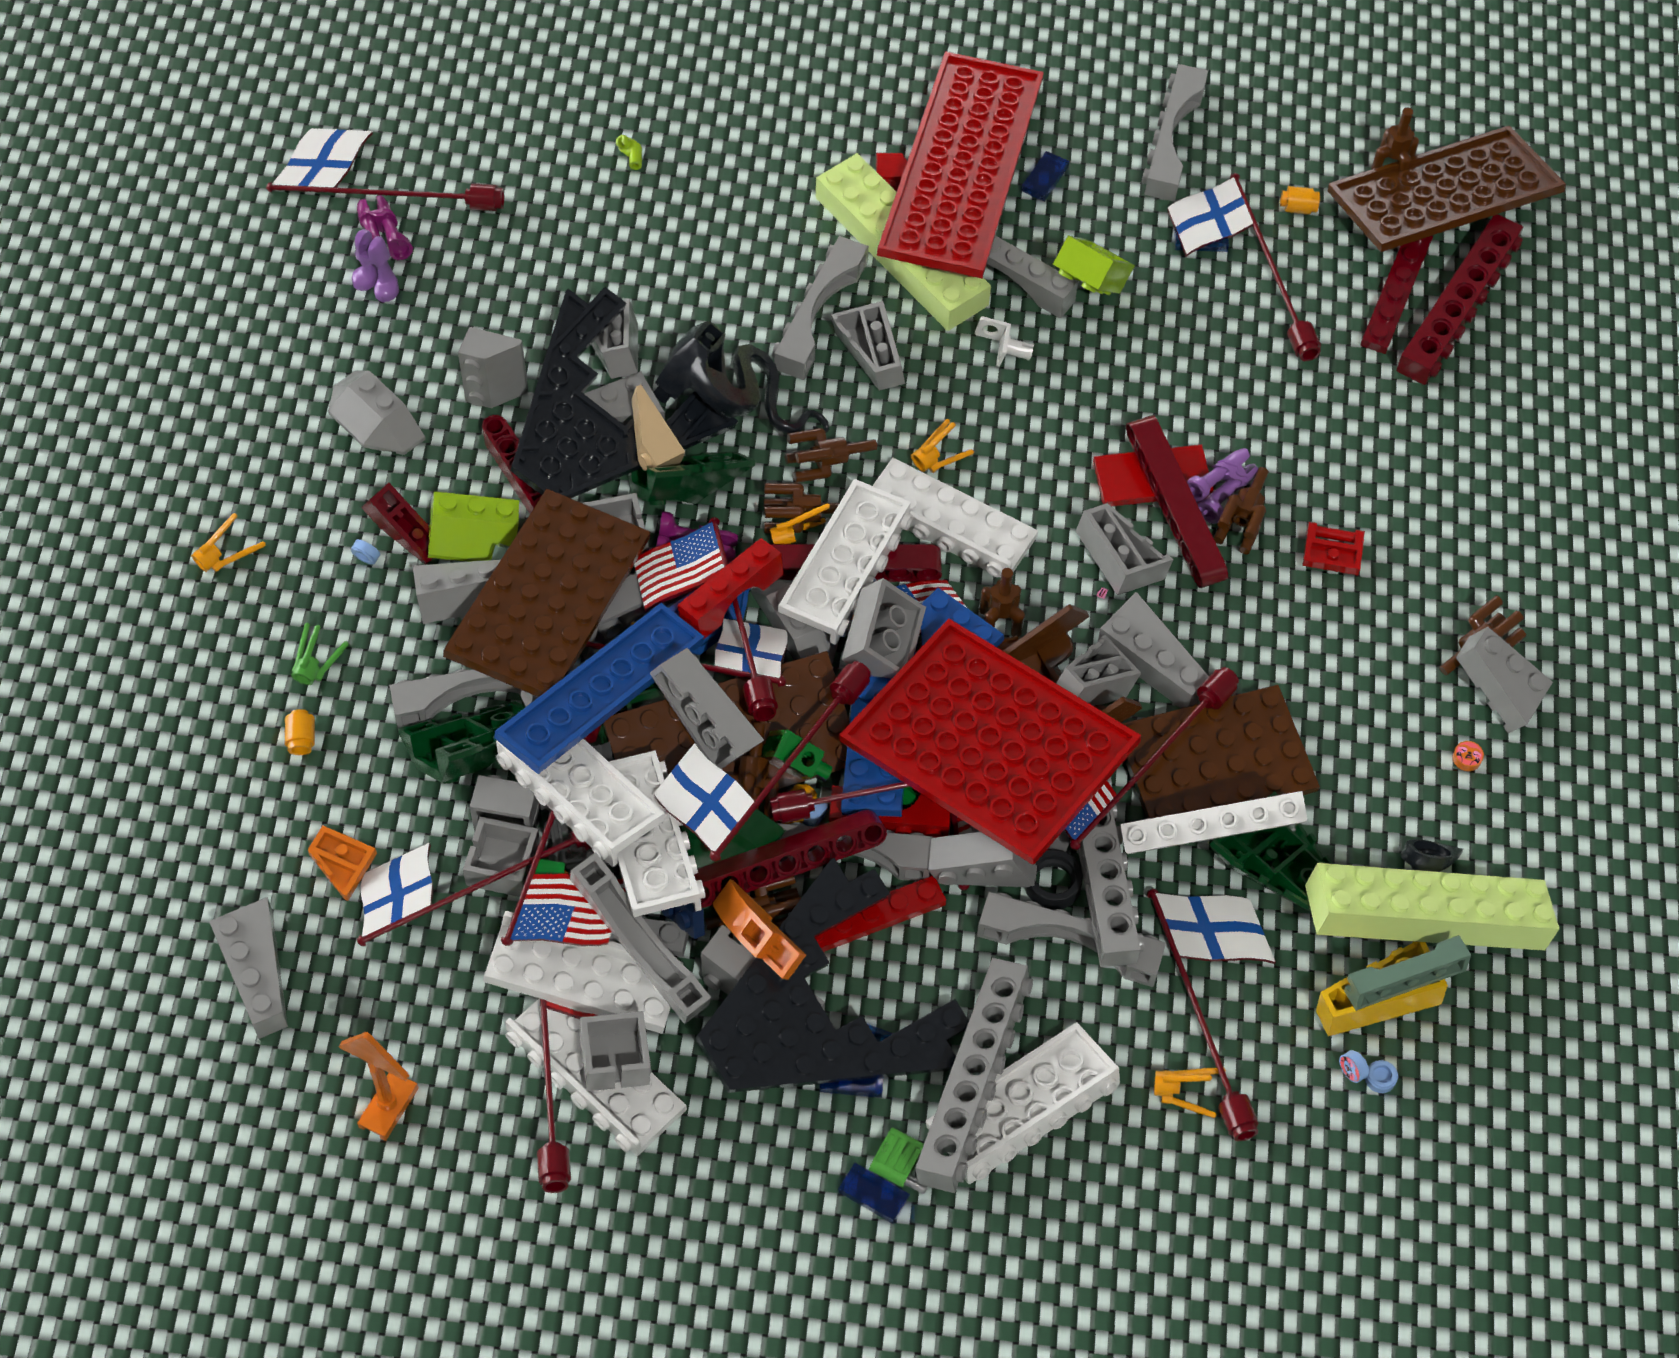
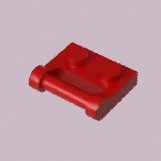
M1308 522L1302 566L1359 575L1365 531L1355 530V532L1317 526L1315 522ZM1316 537L1327 538V539L1338 540V541H1344V542H1350V543H1353V544L1342 543V542H1336V541H1330V540H1324V539H1319V538H1316Z

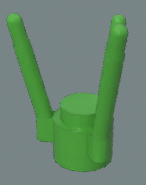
M309 623L304 625L296 661L291 670L292 678L305 685H312L314 680L321 682L325 672L349 645L347 641H344L325 664L319 668V661L312 657L311 654L321 627L320 625L315 626L305 651L310 629Z

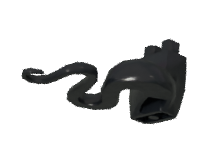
M709 321L692 327L677 342L661 374L655 381L658 387L653 393L664 404L670 397L676 400L685 390L691 388L717 413L726 417L744 416L756 410L760 401L758 381L751 364L753 362L767 376L765 410L773 427L785 434L799 432L803 429L807 420L813 417L823 425L826 433L830 430L828 420L822 413L815 410H805L794 424L785 422L778 416L776 397L780 377L776 364L766 352L751 344L741 345L735 349L733 368L738 388L734 387L729 382L725 369L724 341L726 334Z

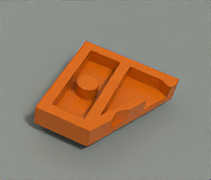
M326 826L321 827L308 848L310 857L343 899L349 901L377 855L376 848Z

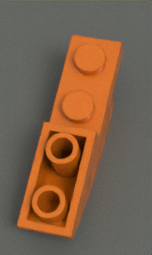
M730 879L712 903L716 912L733 935L755 958L762 959L782 979L789 980L806 957V954L771 921L772 917L734 880Z

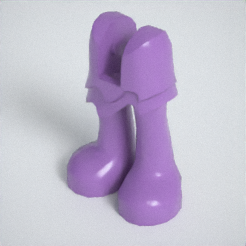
M362 229L358 231L355 236V256L362 266L355 269L352 274L353 287L359 291H366L374 287V294L377 300L381 302L391 301L397 297L399 285L395 274L387 262L390 258V253L385 240L380 236L372 239V233L368 230Z
M1242 448L1232 452L1226 458L1219 460L1217 464L1211 466L1214 469L1203 477L1193 476L1187 480L1195 500L1198 501V507L1207 522L1217 523L1223 512L1221 503L1237 490L1247 486L1255 477L1258 471L1256 464L1253 463L1242 467V464L1250 457L1248 449ZM1220 480L1226 481L1219 488L1210 493V488H1212L1217 482H1219Z

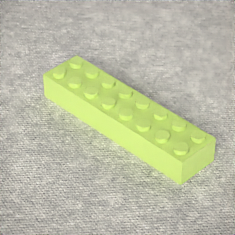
M858 153L816 177V199L861 244L869 246L868 251L947 331L989 306L991 285L984 278L971 277L877 256L878 245L897 192Z
M1317 863L1305 884L1317 935L1438 943L1459 935L1465 945L1545 951L1559 931V925L1545 880Z

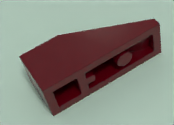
M390 483L386 484L361 507L381 530L425 565L433 559L428 558L429 525Z

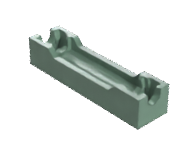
M1458 935L1438 942L1433 951L1382 969L1368 967L1348 974L1347 980L1350 985L1345 986L1344 992L1354 1009L1359 1010L1465 972L1471 958V953Z

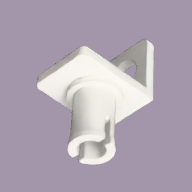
M982 316L975 329V335L1000 341L996 366H1001L1007 354L1030 360L1034 344L1011 339L1009 335L1010 323ZM991 325L998 330L996 332H988L983 327Z

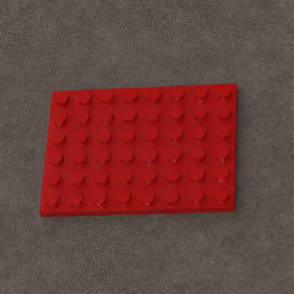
M948 618L839 734V739L841 743L1034 865L1141 742V735Z

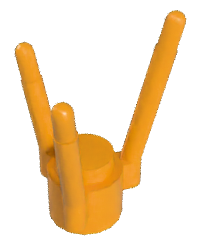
M946 419L923 445L911 454L913 463L920 471L925 472L929 469L934 473L939 468L974 453L970 449L938 462L940 453L935 446L956 426L954 422L950 423V420Z
M824 504L787 522L776 524L777 527L770 528L773 544L795 543L796 538L793 525L829 509L830 504ZM821 518V522L804 523L803 530L824 524L826 519Z
M233 513L191 557L203 571L207 572L212 568L217 572L223 566L265 547L266 543L260 542L220 561L219 557L222 556V553L214 544L237 518V514Z
M1217 1068L1178 1071L1156 1070L1154 1096H1162L1161 1103L1173 1104L1215 1118V1112L1175 1098L1173 1094H1180V1082L1211 1081V1075L1219 1074Z

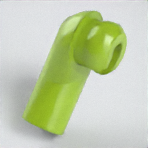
M626 135L618 136L616 146L623 154L629 157V167L633 170H639L642 167L641 145Z

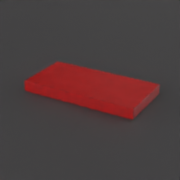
M1202 444L1171 448L1186 481L1193 476L1203 477L1209 473ZM1135 452L1094 456L1093 464L1103 504L1108 503L1113 507L1157 502Z

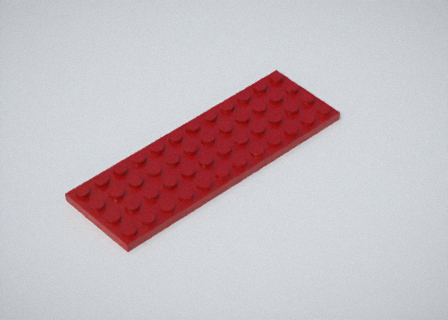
M945 51L878 245L877 256L983 278L1043 81L1044 72Z

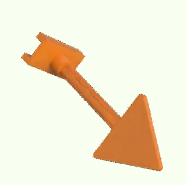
M364 1032L343 1040L339 1048L368 1063L376 1094L357 1124L359 1128L363 1130L366 1128L378 1134L380 1139L386 1141L419 1087L417 1083L408 1079L409 1073L370 1033Z

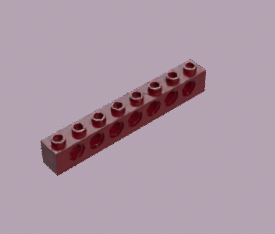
M1499 214L1493 215L1402 353L1397 366V372L1423 385H1426L1430 377L1436 378L1442 367L1441 360L1443 358L1447 360L1453 351L1454 345L1452 343L1454 340L1460 341L1466 330L1465 323L1473 321L1478 311L1476 306L1478 304L1482 306L1489 294L1487 289L1489 286L1495 287L1501 275L1499 273L1500 269L1506 270L1512 259L1510 254L1512 251L1517 253L1524 240L1520 237L1524 226Z

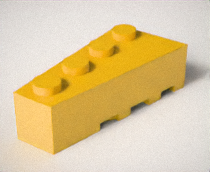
M1413 941L1404 948L1399 947L1392 951L1387 958L1367 965L1366 968L1382 969L1430 952L1426 942ZM1346 977L1320 992L1316 1013L1329 1037L1441 1005L1448 985L1445 979L1355 1010L1344 992L1345 986L1350 985Z

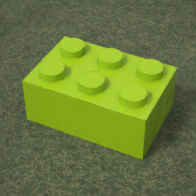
M1069 235L1053 265L1060 268L1058 273L1070 280L1083 281L1081 286L1085 289L1110 295L1111 292L1120 294L1135 267L1134 264L1090 240Z

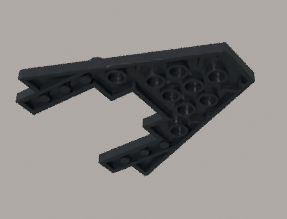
M606 287L589 304L569 288L565 291L510 470L541 495L544 494L546 489H549L568 498H573L642 468L637 456L634 419L632 418L626 425L622 424L583 393L596 380L598 373L580 360L579 357L625 309L627 304ZM694 391L666 423L685 450L734 429L738 424V420L735 417H726L717 413Z
M835 858L831 859L779 927L806 954V957L789 980L782 979L762 959L756 958L697 1035V1042L728 1093L951 1071L956 1055L947 1041L965 1031L969 1023L956 999L878 1042L863 1016L836 1030L805 980L806 977L823 969L830 963L815 937L889 897L890 893L875 868L849 882Z

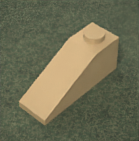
M641 384L636 386L631 400L637 456L640 466L646 471L647 468L680 465L685 454L684 449Z

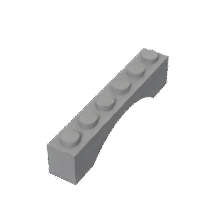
M1178 64L1176 74L1171 73L1168 83V89H1171V93H1165L1162 107L1166 108V111H1160L1157 126L1161 127V130H1155L1152 145H1155L1156 148L1149 151L1147 164L1151 166L1150 169L1145 168L1142 178V184H1146L1144 195L1175 202L1183 164L1174 149L1172 133L1178 123L1188 113L1200 107L1208 70Z
M842 236L838 237L834 245L831 244L826 253V261L824 264H819L813 284L809 283L805 290V299L802 303L799 302L794 311V319L791 323L788 322L784 328L783 339L780 343L776 342L774 345L772 357L778 371L805 380L815 361V341L811 329L816 314L833 294L846 286L858 282L868 263L869 246Z
M995 236L987 264L1009 276L1031 296L1039 307L1061 319L1075 302L1078 281L1062 276L1055 268Z
M461 669L455 673L445 675L434 674L413 681L402 680L397 684L389 685L398 728L432 719L450 704L468 696L495 691L521 694L522 691L473 669Z
M798 822L790 824L777 823L786 830L780 839L814 828V826H806ZM887 830L886 839L882 844L854 855L873 861L888 870L898 880L919 881L929 877L928 865L932 836H925L917 832L897 834ZM846 835L839 837L837 842L843 840ZM818 845L811 847L808 852L815 850ZM784 856L779 862L785 861L789 856Z
M595 852L573 868L570 874L572 883L681 1021L686 1024L708 1007L711 996L696 977L661 942L642 916L633 917L628 896L599 855Z
M988 892L978 925V937L1005 945L1033 937H1056L1074 941L1097 952L1091 918L1082 919L1072 916L1064 910L1044 908L1033 901L1023 902L1012 899L1010 895L1005 893L995 894ZM1112 929L1117 933H1124V931H1122L1121 929ZM1143 935L1144 951L1140 952L1137 964L1114 967L1124 979L1154 987L1166 942H1162L1152 935Z

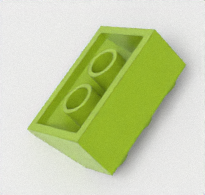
M434 491L430 508L428 558L468 562L491 560L495 545L504 544L510 546L517 536L519 500Z

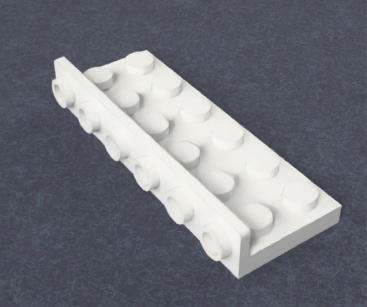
M895 458L890 460L873 484L878 489L911 502L910 514L913 515V518L907 529L908 531L912 532L919 539L930 541L945 552H951L961 557L968 564L977 565L987 570L994 577L1001 578L1004 568H1010L1014 572L1038 536V530Z
M854 479L778 605V612L830 634V643L836 645L841 636L845 637L850 629V619L855 612L861 589L876 582L875 576L878 571L882 573L887 565L889 552L895 551L901 538L900 533L903 529L907 530L913 518V515L910 514L911 502Z
M584 739L540 774H537L500 742L496 741L498 751L496 758L500 766L504 770L509 769L522 787H528L541 805H547L560 823H566L573 830L579 841H585L592 847L594 853L596 852L602 860H605L612 867L618 864V852L665 821L664 812Z
M656 751L609 761L665 814V821L617 853L618 865L633 917L693 903L695 911L702 910L701 899L705 898V891L702 880L696 881L694 874L698 873L694 855L688 856L687 850L690 849L687 832L680 831L679 826L683 824L668 814L654 796V792L668 776L665 762H659Z
M1300 791L1120 825L1125 852L1133 854L1305 823L1308 819L1303 793Z
M505 911L483 982L595 1015L643 1011L646 1029L663 1034L671 1007L620 943L609 939L607 945L576 946L549 941H513L512 945L504 946L501 938L506 936L514 914L513 912Z
M539 998L516 1020L513 1021L509 1017L505 1021L506 1038L514 1047L519 1048L521 1046L528 1053L527 1057L530 1062L538 1069L544 1068ZM547 1009L552 1083L559 1089L564 1087L571 1094V1100L579 1109L584 1110L586 1108L593 1115V1121L601 1130L606 1131L608 1129L616 1136L614 1140L623 1151L628 1152L630 1150L636 1157L639 1156L687 1110V1105L652 1072L650 1074V1085L621 1088V1082L615 1083V1089L586 1091L580 1042V1019Z
M1077 1022L1005 1068L1001 1075L997 1074L995 1079V1096L992 1101L988 1100L985 1107L987 1109L985 1124L983 1128L978 1127L976 1133V1150L973 1155H968L966 1161L968 1170L965 1181L971 1184L976 1180L984 1179L990 1174L992 1169L1001 1163L1010 1162L1019 1151L1027 1146L1037 1144L1042 1136L1053 1129L1061 1128L1069 1118L1078 1112L1082 1113L1088 1110L1093 1102L1102 1096L1112 1094L1120 1084L1119 1067ZM967 1098V1099H964V1100H962V1101L968 1102V1101H971V1100H973V1099ZM935 1115L926 1120V1127L928 1130L930 1129V1126ZM956 1125L952 1128L958 1129L963 1127V1125Z

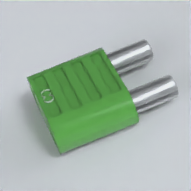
M892 1127L875 1155L869 1171L901 1188H904L906 1185L921 1194H925L928 1186L918 1184L917 1178L911 1176L917 1165L924 1143Z

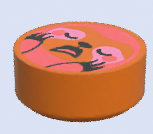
M1472 741L1460 742L1452 755L1454 764L1463 771L1478 769L1484 758L1482 748Z

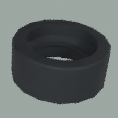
M1055 849L1045 851L1036 862L1037 873L1044 867H1059L1071 876V886L1063 893L1054 894L1041 889L1037 881H1035L1034 886L1025 887L1026 893L1033 902L1040 904L1044 908L1051 910L1065 909L1072 905L1080 895L1083 881L1081 865L1075 857L1065 851Z

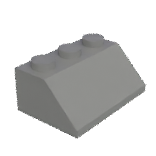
M469 327L458 351L465 401L474 406L493 408L526 394L528 383L522 340Z
M884 578L862 588L841 660L846 664H851L853 661L861 662L869 668L871 676L892 679L914 656L926 607Z

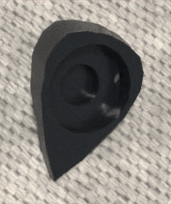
M1411 839L1406 842L1401 858L1411 865L1412 870L1440 872L1450 867L1461 856L1463 849L1427 840Z

